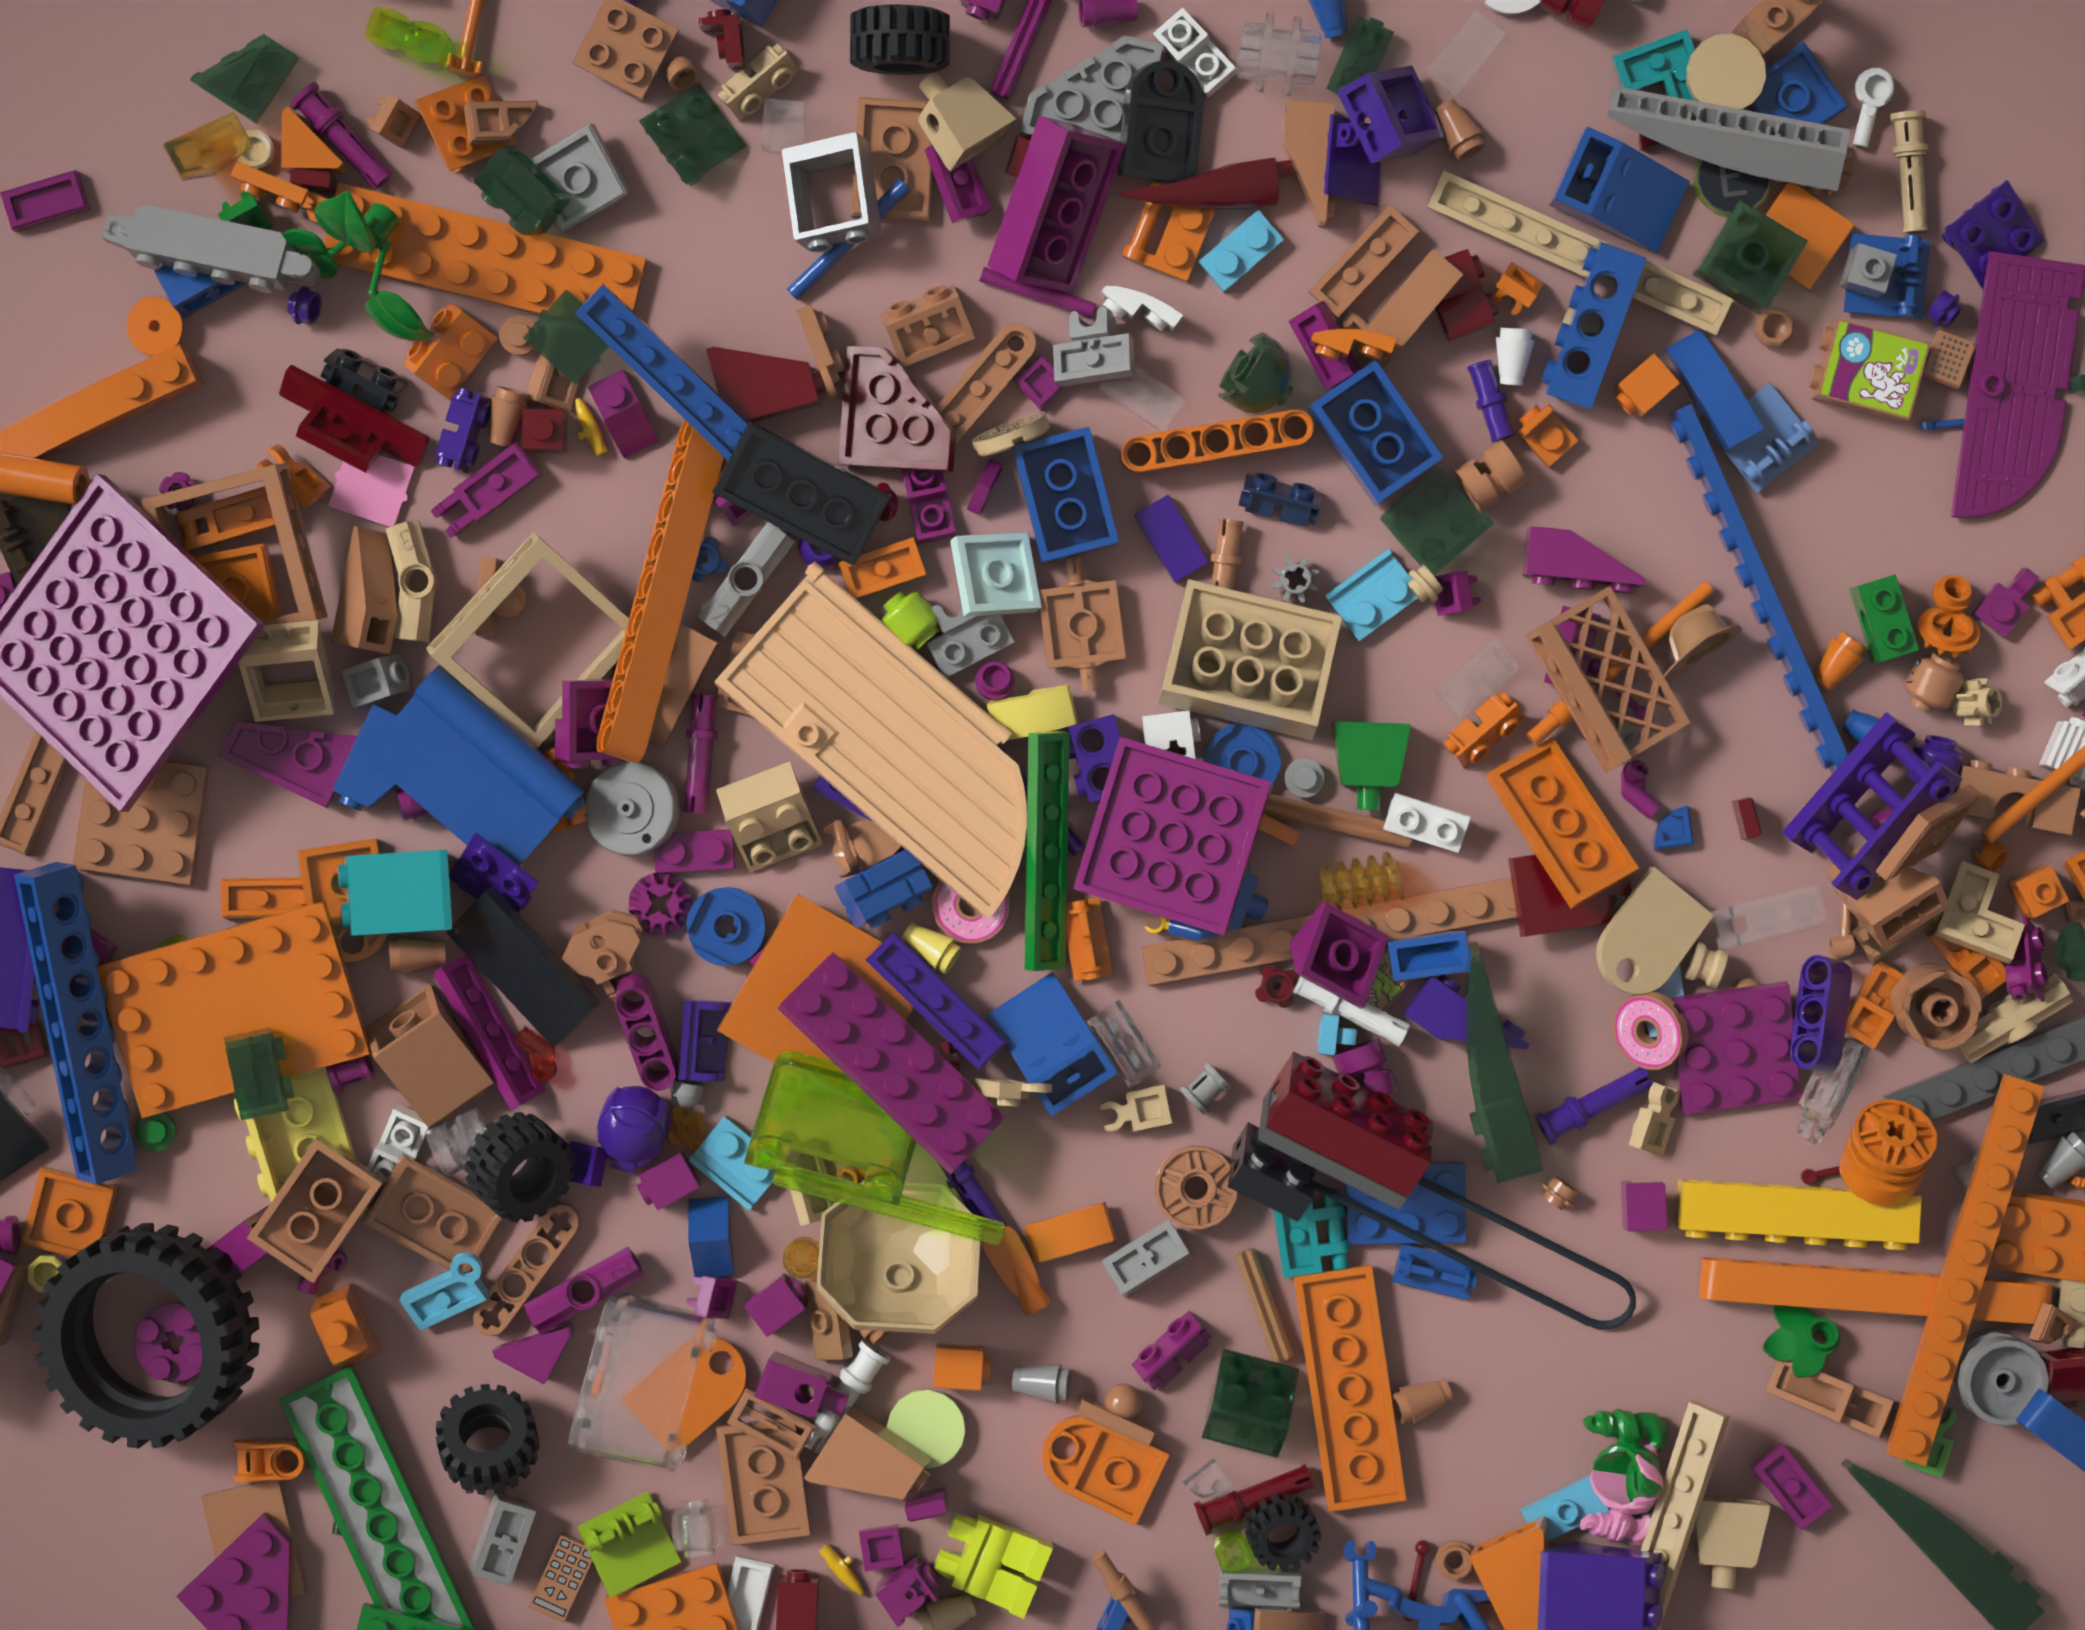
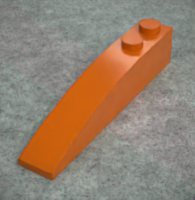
M179 344L81 389L1 430L0 453L42 460L200 388L205 384L189 349Z

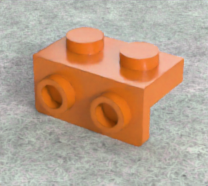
M450 303L447 308H442L435 314L429 330L434 334L427 340L413 343L407 352V360L404 362V366L449 401L498 339L453 303Z

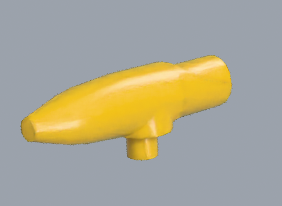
M581 398L576 399V411L583 429L577 433L579 439L582 440L587 437L597 457L608 453L609 451L604 443L602 432L591 410Z
M829 1544L822 1547L818 1553L825 1559L829 1568L851 1591L861 1596L864 1590L850 1567V1564L854 1562L849 1555L845 1559L840 1557Z

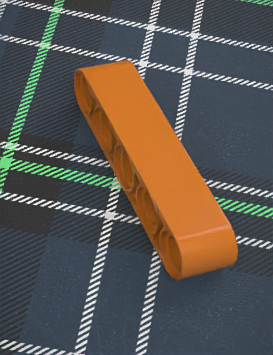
M1288 410L1140 435L1130 438L1124 444L1121 451V462L1123 467L1130 473L1147 474L1295 449L1308 442L1313 433L1314 424L1306 412ZM1287 420H1300L1306 428L1305 435L1300 439L1289 438L1284 431V424ZM1252 425L1262 427L1267 435L1266 442L1260 446L1249 444L1245 438V430ZM1212 432H1220L1227 438L1228 447L1220 453L1210 451L1206 445V437ZM1175 438L1184 440L1189 447L1188 455L1182 459L1172 458L1166 450L1167 443ZM1135 445L1146 447L1150 453L1149 461L1142 466L1132 464L1127 457L1128 450Z

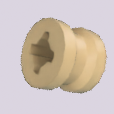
M1696 942L1689 956L1684 978L1691 981L1696 979L1703 980L1707 986L1716 989L1726 967L1728 952L1721 949L1712 951L1707 948L1706 944Z

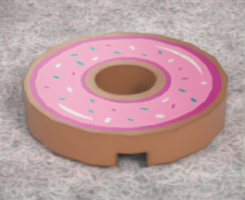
M941 880L933 893L932 912L937 925L948 937L954 938L961 943L977 944L991 939L1003 928L1009 916L1010 897L1008 893L989 920H986L980 913L975 916L964 914L959 905L961 897Z
M1656 991L1634 994L1623 1000L1615 1010L1612 1022L1614 1040L1620 1052L1632 1064L1645 1070H1660L1674 1063L1685 1052L1689 1038L1687 1021L1683 1013H1678L1674 1007L1675 1003L1669 997ZM1645 1021L1655 1026L1657 1039H1652L1646 1034L1644 1030Z

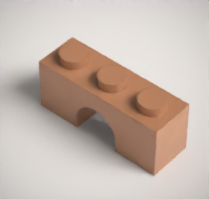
M1969 759L1968 766L1962 765L1959 776L1963 780L1956 786L1952 794L1971 784L1981 794L1966 816L1994 820L1997 804L2003 796L2013 793L2022 798L2041 781L2030 779L2031 771L2008 767L2007 774L1991 771L1992 763ZM2070 779L2026 815L2024 828L2059 835H2072L2081 788L2069 786Z

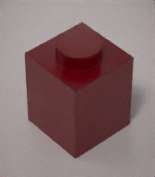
M523 409L522 449L527 453H567L568 414L563 409Z

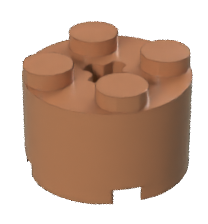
M1938 963L1916 966L1907 971L1890 991L1891 1011L1895 1015L1894 1020L1906 1035L1926 1047L1944 1050L1958 1047L1965 1043L1977 1028L1976 1023L1982 1007L1979 993L1968 979L1946 966ZM1939 1000L1936 1004L1938 1010L1935 1013L1931 1012L1934 1008L1933 1004Z

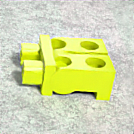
M955 1514L948 1530V1536L965 1542V1546L961 1555L941 1548L933 1566L934 1570L944 1577L951 1579L952 1587L1009 1610V1613L1024 1619L1037 1589V1581H1040L1052 1553V1542L991 1520L980 1514L977 1515L976 1519L970 1516Z

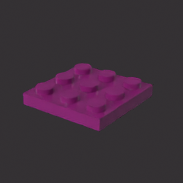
M1787 981L1670 998L1675 1003L1674 1007L1678 1013H1683L1687 1021L1689 1034L1686 1050L1676 1060L1680 1106L1683 1115L1801 1099L1798 1067L1792 1062L1790 1057L1793 1015L1790 986Z

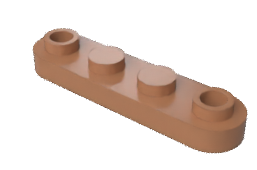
M1012 323L1005 326L936 406L956 431L955 446L1033 356L1036 348V339L1032 330L1026 325ZM1012 338H1020L1024 342V347L1020 351H1012L1008 346L1009 341Z

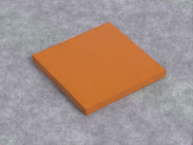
M796 893L717 1031L855 1109L864 1091L777 1008L833 952L905 1021L914 1007L866 961L882 944V941Z

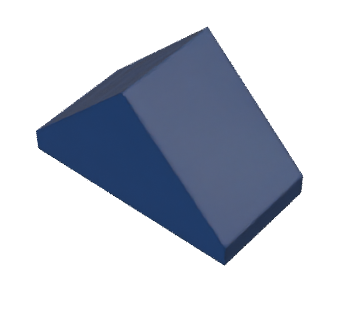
M728 1196L689 1199L688 1239L694 1277H702L703 1275H735Z

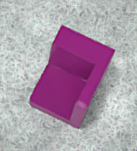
M1621 1181L1622 1228L1626 1231L1667 1230L1666 1185L1663 1182L1632 1183L1631 1181Z

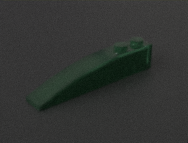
M1473 942L1469 944L1464 999L1467 1064L1476 1109L1475 1112H1471L1469 1115L1475 1136L1483 1134L1486 1147L1480 1148L1486 1171L1494 1170L1497 1183L1544 1170L1478 942Z
M1848 1459L1841 1463L1845 1470L1995 1630H2026L2045 1612L2036 1603L2041 1596L2025 1579L2019 1584L2009 1574L2014 1567L1998 1550L1992 1555L1947 1516L1922 1498L1888 1478Z

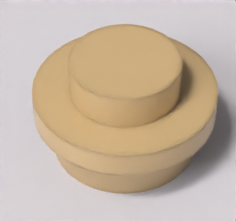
M1424 566L1417 571L1412 569L1408 573L1412 581L1407 586L1421 602L1428 598L1431 602L1435 603L1438 600L1437 595L1443 590L1440 583Z

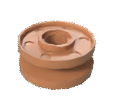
M1189 1145L1173 1151L1162 1161L1155 1177V1195L1160 1209L1170 1221L1186 1229L1202 1230L1217 1225L1230 1214L1237 1199V1191L1228 1188L1231 1164L1221 1153L1207 1146ZM1194 1176H1200L1207 1182V1191L1199 1198H1192L1185 1192L1187 1180Z

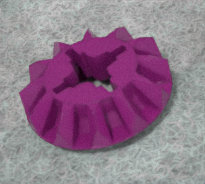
M662 872L646 875L638 880L629 894V913L637 915L644 931L652 935H668L679 930L686 923L688 913L692 907V899L687 886L678 877L669 873ZM649 890L658 897H662L665 894L668 895L671 891L673 892V895L666 904L669 909L668 912L672 915L671 918L661 911L655 914L652 913L649 916L647 915L650 907L653 905L650 899L651 896L647 893Z

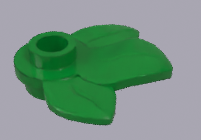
M1775 1305L1773 1313L1780 1329H1777L1766 1339L1762 1347L1763 1351L1774 1360L1792 1362V1369L1796 1378L1814 1376L1823 1368L1826 1356L1833 1354L1840 1344L1838 1328L1832 1321L1826 1318H1815L1807 1307ZM1813 1334H1821L1826 1342L1824 1344L1818 1343L1814 1340Z

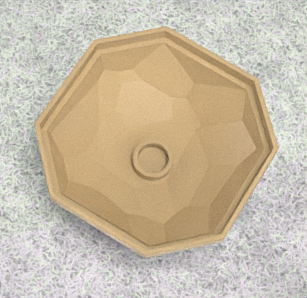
M864 1180L822 1213L816 1290L831 1308L853 1329L935 1334L977 1300L981 1222L942 1184Z

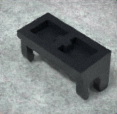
M2085 1089L2042 1099L2027 1145L2069 1135L2073 1131L2075 1133L2085 1131Z

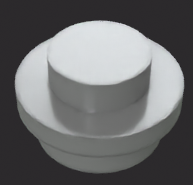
M1297 759L1286 769L1284 777L1286 787L1297 797L1307 798L1314 796L1321 790L1324 784V772L1321 766L1312 759Z

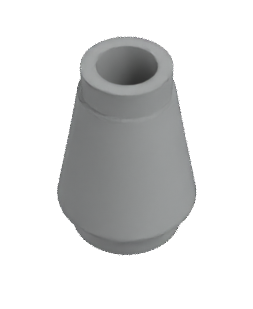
M2074 1131L2067 1138L2063 1135L2036 1174L2051 1189H2054L2085 1168V1141Z
M1061 1364L1015 1368L1012 1379V1391L1058 1404L1059 1400L1068 1401L1071 1391V1369H1064Z

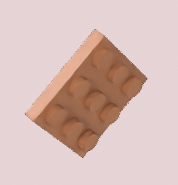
M166 761L129 812H120L85 778L73 865H76L77 869L193 885L209 768Z

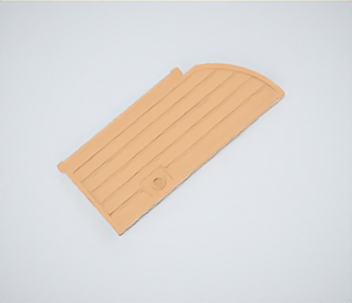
M814 561L805 572L807 574L806 578L714 681V684L986 920H989L1003 902L1014 881L1025 846L1027 803L1020 768L1013 759L997 746L999 743L1003 745L1008 741L1013 733L1006 726H1001L912 647L905 644L890 628L824 572L825 569Z

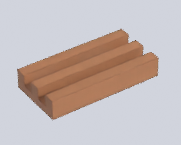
M746 1387L727 1423L797 1461L816 1424L791 1410L755 1398L756 1391ZM748 1400L759 1404L804 1429L803 1434H799L747 1405ZM743 1412L797 1442L795 1448L739 1419V1416Z

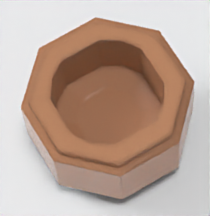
M1768 308L1755 319L1754 335L1763 346L1779 347L1793 336L1794 320L1785 309Z

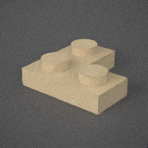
M1962 860L1947 898L1950 907L1942 911L1941 919L1938 922L1934 935L2010 964L2015 955L2025 924L1988 910L2000 875Z

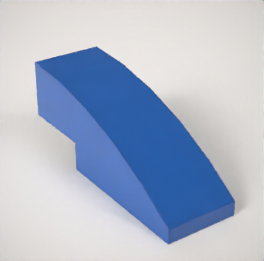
M1701 330L1692 333L1665 349L1702 418L1706 417L1724 451L1764 430L1740 387Z

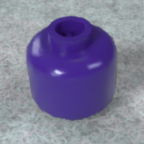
M1927 735L1925 740L1914 744L1913 751L1930 768L1936 762H1939L1960 775L1964 755L1956 747V741L1942 736ZM1908 769V778L1913 783L1918 784L1920 780Z

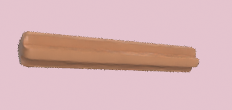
M1270 794L1264 812L1268 816L1402 847H1410L1413 842L1412 838L1383 830L1385 820Z

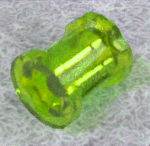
M1227 1531L1217 1538L1214 1551L1219 1566L1225 1571L1232 1573L1245 1569L1251 1559L1249 1543L1246 1537L1240 1532ZM1234 1543H1237L1242 1555H1234L1231 1560L1227 1559L1224 1547L1232 1548Z

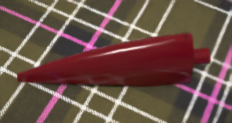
M1276 157L1228 164L1175 183L1119 191L1120 197L1152 204L1194 209L1261 208L1267 205L1277 206L1279 199L1278 178L1292 176L1294 170L1291 160L1276 162Z

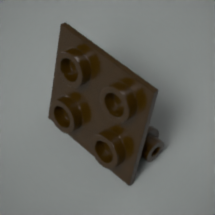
M21 496L8 502L6 500L0 501V550L16 585L21 582L71 512L68 504Z

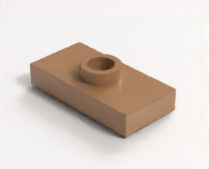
M817 1280L805 1282L816 1360H844L853 1357L849 1324L831 1308L816 1290Z

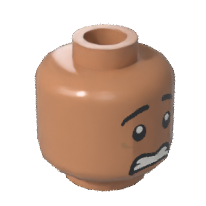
M1934 651L1931 656H1920L1904 685L1906 691L1913 697L1910 703L1927 713H1932L1934 708L1948 709L1964 681V676L1959 671L1961 665L1943 654L1939 656L1938 652Z

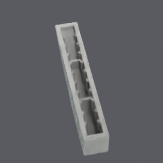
M1617 86L1613 88L1607 115L1645 137L1706 162L1750 175L1772 179L1777 182H1790L1811 186L1815 189L1838 191L1851 131V129Z

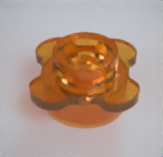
M682 1107L674 1108L671 1112L673 1120L671 1130L666 1135L668 1143L672 1146L683 1144L689 1150L698 1149L707 1132L704 1114L702 1112L689 1113ZM685 1125L688 1126L687 1132L684 1131Z

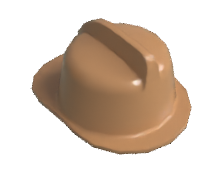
M1708 604L1682 615L1675 621L1670 630L1669 643L1675 663L1664 674L1666 682L1669 683L1675 680L1706 655L1729 643L1742 630L1741 626H1727L1712 606Z

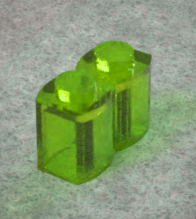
M373 8L364 33L365 37L380 52L393 57H409L417 65L434 71L446 70L448 54L452 53L455 45L449 35L439 26L425 21L411 22L405 15L390 8Z

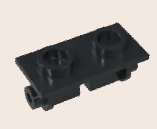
M337 348L325 357L323 361L327 364L322 370L321 377L326 379V383L351 396L354 394L357 384L362 386L363 389L358 400L381 412L385 410L394 411L399 400L395 396L407 387L408 384L399 379L397 373L393 370L381 366L375 367L363 361L360 354L349 349Z

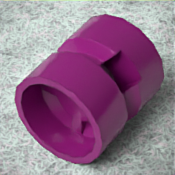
M1379 1038L1357 1044L1339 1051L1335 1055H1331L1338 1074H1347L1353 1077L1360 1085L1374 1092H1383L1388 1096L1399 1091L1392 1071L1383 1067L1387 1058Z

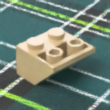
M790 761L716 789L727 825L750 873L823 845L806 797Z

